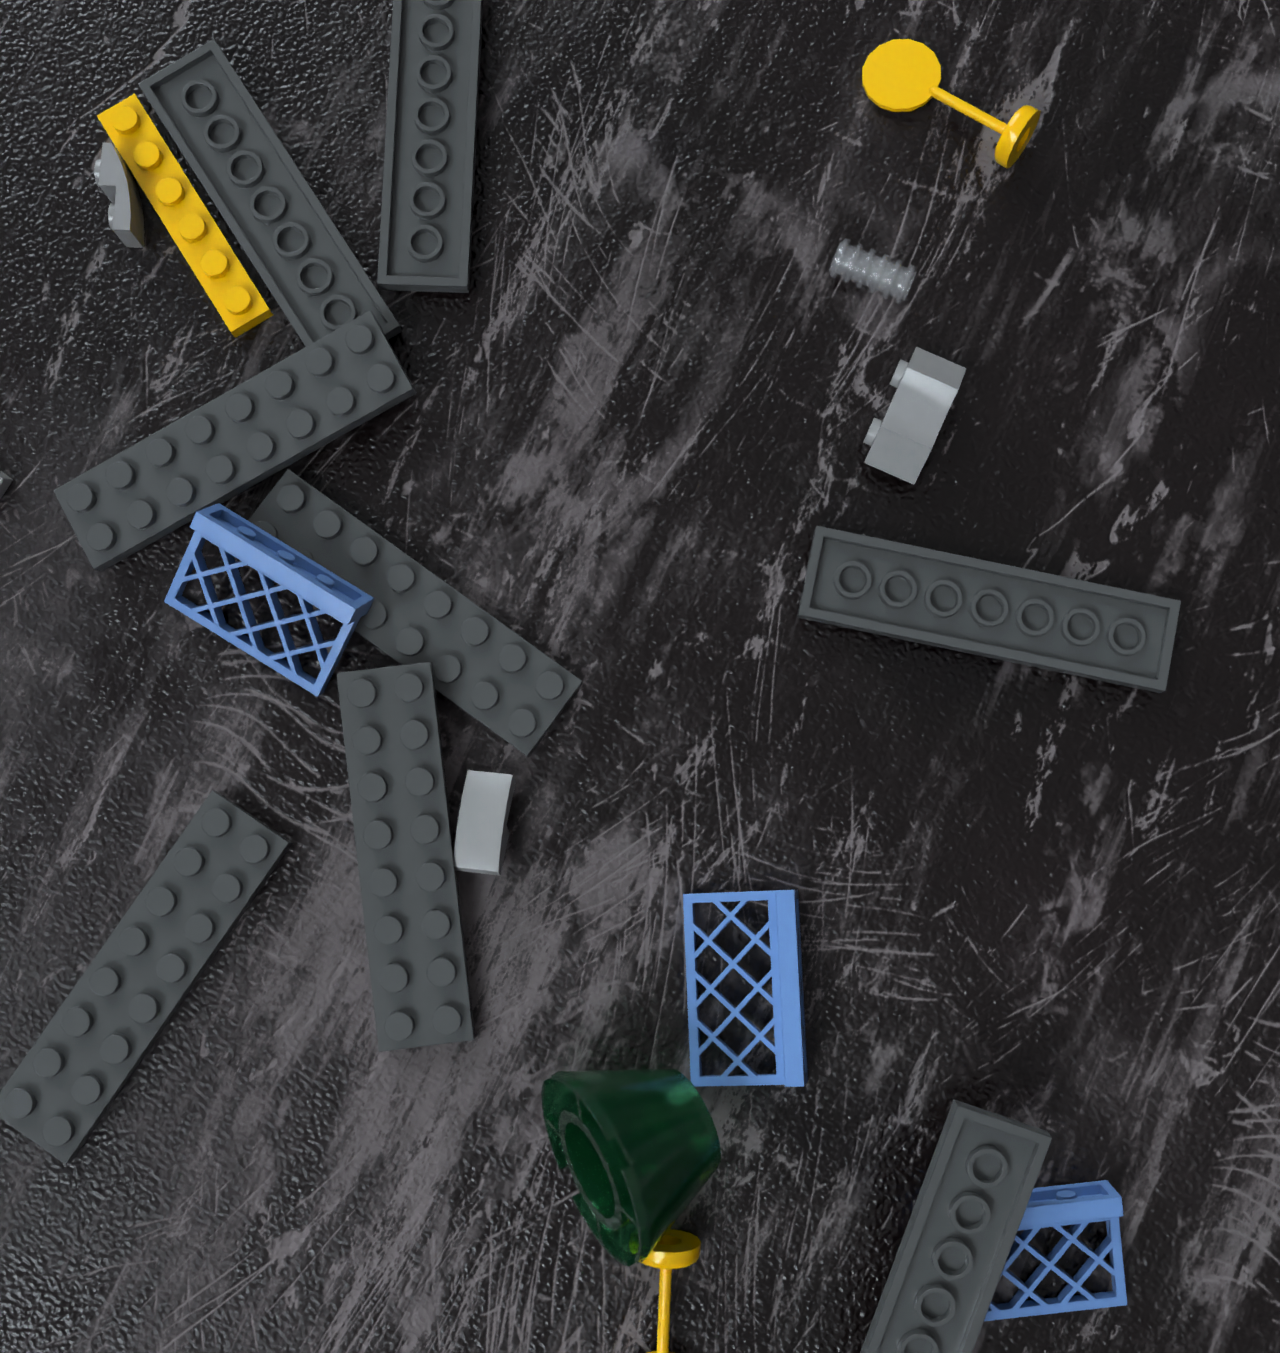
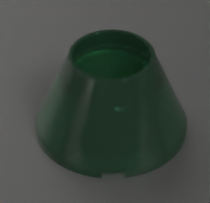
M675 1069L558 1071L552 1074L551 1078L543 1082L541 1102L548 1139L559 1170L568 1166L580 1192L572 1197L576 1207L593 1235L616 1261L628 1267L634 1263L643 1262L720 1165L721 1148L718 1134L702 1097L693 1084L681 1072Z

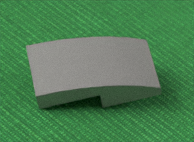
M103 142L101 159H97L95 162L94 176L97 186L102 189L112 202L108 208L109 226L126 247L144 248V216L138 188L127 164L113 144Z
M467 771L453 859L456 871L500 876L510 834L507 821L516 785L512 774Z

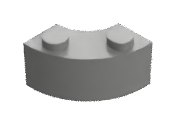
M919 347L915 348L909 362L900 359L889 385L897 388L883 420L874 417L863 443L871 446L864 463L914 485L959 390L966 368Z

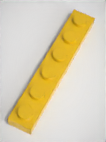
M134 93L98 114L97 117L232 335L236 338L272 317L271 310L136 94Z

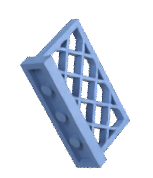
M220 503L196 511L190 524V528L195 531L164 602L315 696L319 697L322 695L360 618L368 613L375 598ZM206 540L219 547L224 565L211 569L207 568L201 551ZM248 565L257 570L263 589L246 593L238 568ZM227 571L235 596L218 600L210 575ZM199 578L207 601L206 604L196 605L182 596L188 581ZM287 589L296 594L303 613L285 617L277 592ZM266 595L274 620L257 624L249 599ZM237 602L246 627L235 629L228 625L221 606ZM328 614L343 623L337 638L323 640L316 616ZM305 619L313 644L295 648L287 623ZM276 626L284 651L274 653L265 648L259 630ZM332 646L328 654L326 647ZM316 651L321 666L317 679L303 671L298 654Z
M798 889L683 894L691 1087L755 1085L804 1087L808 1082ZM768 900L769 921L755 934L736 915L749 901ZM740 901L732 911L722 903ZM712 902L727 916L710 936L695 923V903ZM731 921L752 939L734 959L714 941ZM768 930L770 936V947L764 941L761 940V937ZM696 933L704 940L698 949H696ZM755 944L771 957V970L759 983L738 964ZM708 946H711L729 963L712 984L697 971V958ZM733 968L754 987L737 1007L716 989ZM771 977L772 995L763 987ZM698 981L706 988L700 997L698 995ZM757 992L773 1005L774 1018L762 1031L741 1012ZM710 994L714 995L731 1012L714 1032L699 1018V1006ZM735 1017L756 1035L754 1040L739 1056L718 1037ZM773 1026L775 1044L765 1035ZM700 1029L709 1037L702 1046ZM760 1040L775 1054L776 1074H757L743 1061ZM712 1042L734 1061L722 1075H702L701 1054ZM737 1065L746 1073L729 1075Z
M1108 1180L1033 1188L1018 1231H1024L1021 1235L1016 1234L1015 1242L1011 1247L1001 1276H1005L1020 1289L1009 1303L996 1304L994 1301H991L984 1321L1127 1305L1119 1217L1124 1216L1122 1197ZM1106 1221L1107 1236L1095 1251L1077 1238L1089 1223ZM1066 1225H1072L1068 1230L1065 1227H1063ZM1053 1227L1063 1237L1050 1253L1045 1256L1029 1242L1041 1228ZM1072 1243L1090 1256L1073 1277L1056 1265L1057 1261ZM1024 1248L1041 1261V1264L1025 1283L1008 1270L1009 1266ZM1108 1253H1109L1110 1263H1108V1262L1104 1259L1105 1256H1106ZM1100 1264L1111 1273L1113 1291L1091 1293L1082 1284ZM1052 1270L1068 1284L1057 1297L1044 1299L1034 1289L1048 1272ZM1077 1291L1081 1293L1080 1295H1074ZM1029 1296L1033 1299L1025 1301Z

